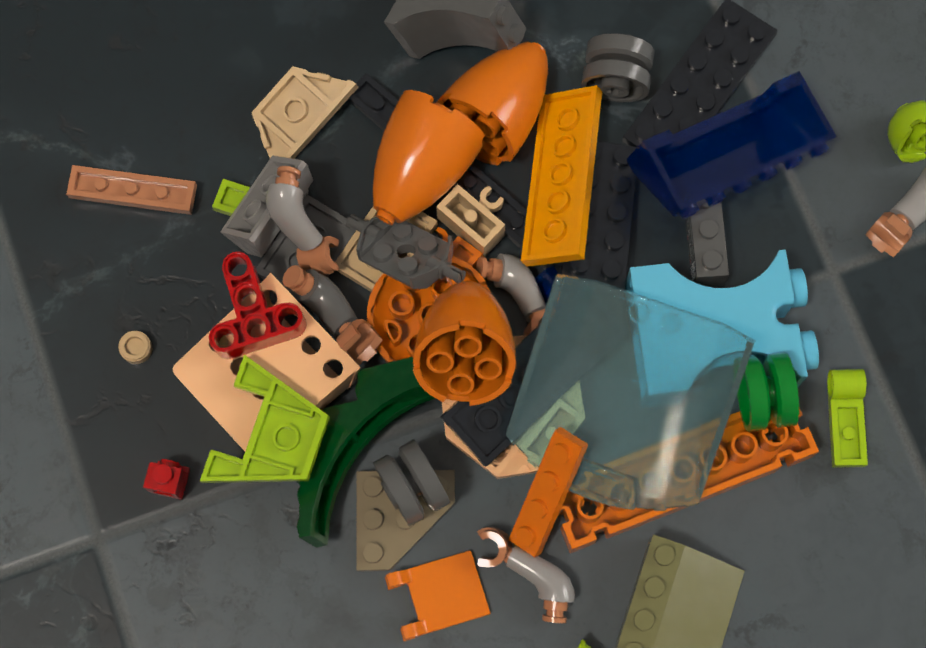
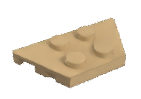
M292 66L251 112L255 124L261 133L260 138L268 152L269 158L273 155L295 159L357 90L358 86L351 80L344 81L332 78L330 75L322 73H311L306 69Z

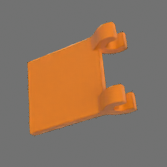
M471 550L413 568L386 574L385 580L388 590L408 585L418 622L401 626L400 631L403 641L491 614Z

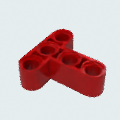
M239 251L228 254L223 260L222 269L237 318L219 323L210 331L209 343L215 352L222 358L233 359L301 336L307 324L300 308L290 302L268 308L257 271L249 256ZM237 265H247V270L243 275H232L233 269ZM246 295H256L257 298L253 305L248 307L241 305L242 299ZM290 314L298 316L295 325L291 327L282 326L285 316ZM260 324L266 326L265 333L262 336L251 337L250 333L254 326ZM229 334L234 336L233 343L229 347H219V341L223 336Z

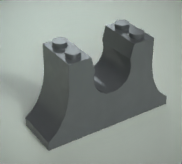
M396 0L384 21L408 55L417 59L438 49L460 45L480 46L496 51L510 50L523 40L524 33L527 30L509 0Z

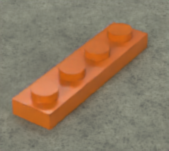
M562 427L553 432L508 539L534 558L540 555L544 549L589 445Z

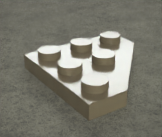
M434 470L450 500V504L435 512L428 507L422 496L418 497L424 510V519L410 527L399 509L396 510L381 485L383 481L378 472L357 471L358 572L391 571L404 555L455 505V470Z

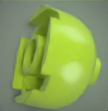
M924 100L900 106L889 122L887 128L889 144L894 153L903 162L913 163L926 159V153H924L926 152V101Z

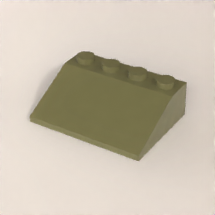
M653 534L648 541L614 648H721L745 571L686 545Z

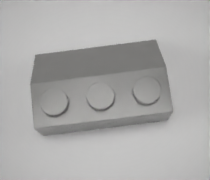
M272 155L220 232L247 254L262 257L263 254L267 253L274 243V238L280 231L266 208L268 186L274 184L275 179L279 177L277 175L278 167L291 166L301 171V177L297 181L299 182V188L304 193V199L306 194H308V188L313 182V178L308 165L303 160Z

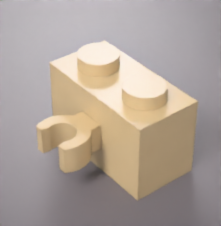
M457 184L436 206L437 218L457 236L459 235L486 257L505 236V224L492 214L502 208L504 198L500 197L494 203L488 202L486 198L492 193V188L487 186L481 191L480 201L478 202Z

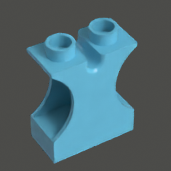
M786 249L778 251L768 269L759 277L746 284L731 288H712L694 283L678 273L669 263L630 267L625 283V294L642 408L681 404L689 389L697 380L716 369L735 366L737 358L755 356L763 365L768 354L785 352L791 359L797 387L808 377L807 370L818 368L819 351L814 332L812 330L800 332L798 323L783 324L777 320V318H784L791 308L805 307L808 301L807 282L802 268L789 269Z

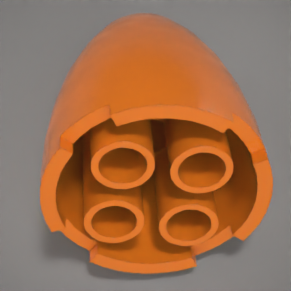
M524 42L510 50H499L467 70L436 102L451 111L454 108L457 109L483 131L485 136L482 141L485 143L476 159L498 166L501 161L511 162L526 141L535 124L546 91L548 78V57L546 51L536 42Z
M405 90L401 95L386 125L377 152L373 177V207L377 211L376 217L389 225H393L394 222L402 223L418 215L446 194L470 167L485 143L482 141L485 134L471 119L455 108L451 111L439 103H432L434 100L433 96L415 90Z
M462 281L442 292L427 311L415 342L413 355L414 375L419 385L429 395L442 402L445 399L469 402L470 406L497 398L510 386L516 368V352L512 329L500 303L484 286L473 281Z

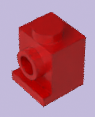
M161 459L157 463L150 462L143 488L153 494L182 500L190 468L180 466V463L167 459Z

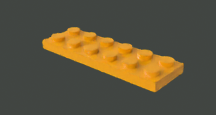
M597 85L544 95L539 111L521 262L526 267L584 260L602 100V90Z

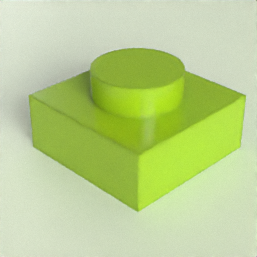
M223 179L212 205L213 210L231 216L250 187Z

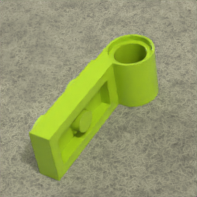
M863 369L829 370L827 391L832 468L866 467L868 459L863 403L866 395L865 371Z

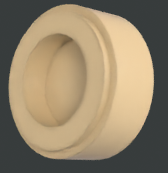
M130 331L122 336L118 348L121 356L127 362L141 364L151 356L153 346L151 340L143 332Z

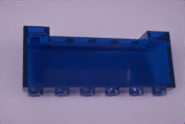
M798 71L774 82L762 95L675 134H672L669 129L642 141L626 161L631 171L673 217L681 216L684 220L699 212V206L705 203L712 207L726 199L725 194L734 191L735 195L749 189L753 186L751 182L756 179H760L761 183L776 176L778 174L777 170L784 166L788 171L804 162L803 157L810 155L813 159L829 150L827 144L837 136L802 74Z

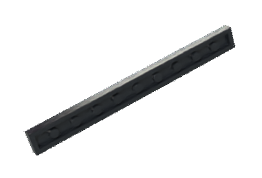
M365 73L356 82L358 88L349 97L348 101L384 131L398 100ZM471 164L462 177L451 187V190L458 184L479 202L481 191L487 186L491 187L492 193L486 198L488 202L494 203L500 197L504 198L502 208L492 214L505 224V236L522 250L527 210L475 165ZM562 262L540 265L560 282Z

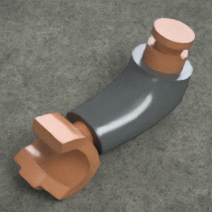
M297 265L291 266L286 270L283 276V284L292 290L293 297L298 302L306 305L319 317L336 339L340 348L358 365L363 361L368 362L377 353L376 348L383 341L374 327L364 319L357 318L345 296L327 276L313 269L305 271Z

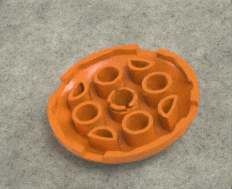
M453 256L451 265L466 272L463 281L476 282L490 292L486 281L475 268ZM384 273L382 274L369 297L367 322L374 327L383 339L376 349L386 362L389 363L413 357L416 338L424 315L442 292L456 284L455 281L445 276L442 280L438 279L427 289H413Z

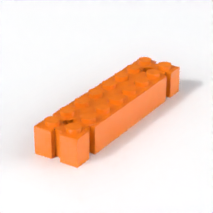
M799 407V418H800L803 414H802V412H801V410H800V407ZM739 411L584 472L581 478L583 482L575 485L572 482L558 516L563 514L566 523L561 525L560 531L571 554L595 544L597 541L596 534L604 532L606 539H609L773 474L783 466L781 463L783 460H785L787 467L808 460L815 456L819 449L809 427L801 430L797 423L796 426L778 428L770 418L768 427L765 430L748 432L744 427ZM768 430L770 435L773 432L777 435L778 438L774 442H772V439L770 441L767 439L766 434ZM589 501L590 506L592 503L596 505L597 508L593 516H588V512L586 514L582 512L584 502Z

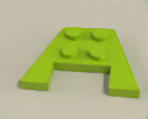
M244 355L234 387L264 397L243 459L211 449L200 482L308 481L330 417Z

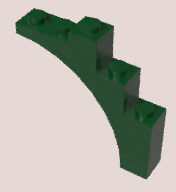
M413 357L359 370L358 383L355 387L358 400L323 409V412L330 418L309 480L295 481L300 484V488L297 491L299 501L297 531L299 538L317 548L328 545L330 519L337 494L348 470L362 449L381 429L396 417L423 402L435 399L416 380L413 371Z

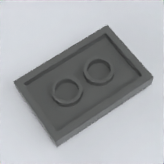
M306 194L303 199V207L311 222L322 236H332L339 240L338 247L330 248V257L335 263L356 230L346 225V217ZM282 231L256 267V271L262 279H265L268 274L272 273L292 294V290L283 284V276L291 266H299L296 257L298 247Z

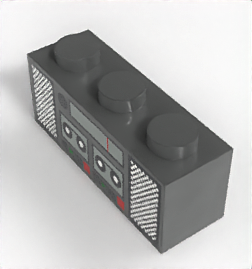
M720 184L689 185L685 191L683 202L691 281L707 287L724 286L729 277Z

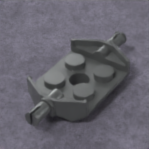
M351 214V217L347 218L346 225L360 232L356 248L358 259L413 289H427L438 279L442 280L445 276L456 283L462 282L465 279L466 272L451 265L454 248L452 236L449 235L447 237L448 242L407 221L402 223L394 222L393 225H389L377 217L372 218L370 221H365L355 214ZM404 253L414 254L412 257L399 258Z

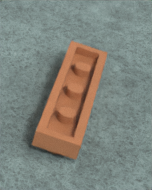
M72 165L66 195L70 199L192 215L197 184L195 181Z

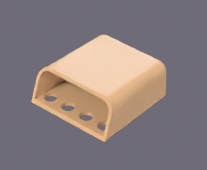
M270 273L260 283L268 308L273 306L270 300V291L277 295L275 305L287 302L296 304L302 311L307 326L304 333L295 339L246 354V356L320 410H323L355 383L361 367L340 348L327 331ZM249 294L242 300L241 305L244 307L253 305L257 298L256 295ZM233 309L219 323L237 318L235 310ZM283 319L282 326L291 327V325L285 319ZM262 324L254 326L250 333L251 337L262 336L265 333L266 326ZM209 331L174 365L173 373L237 444L246 451L264 397L234 387L244 355L233 359H225L219 356L209 343ZM230 334L223 336L219 341V347H229L233 343L234 336ZM309 337L319 339L321 343L319 351L316 353L305 339ZM336 360L342 364L343 370L340 376L327 364L329 361Z

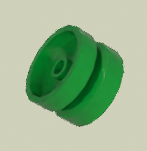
M785 352L768 354L763 365L755 356L737 358L735 364L736 394L745 429L748 432L765 430L768 427L770 418L778 428L796 426L799 419V396L796 376L789 355Z

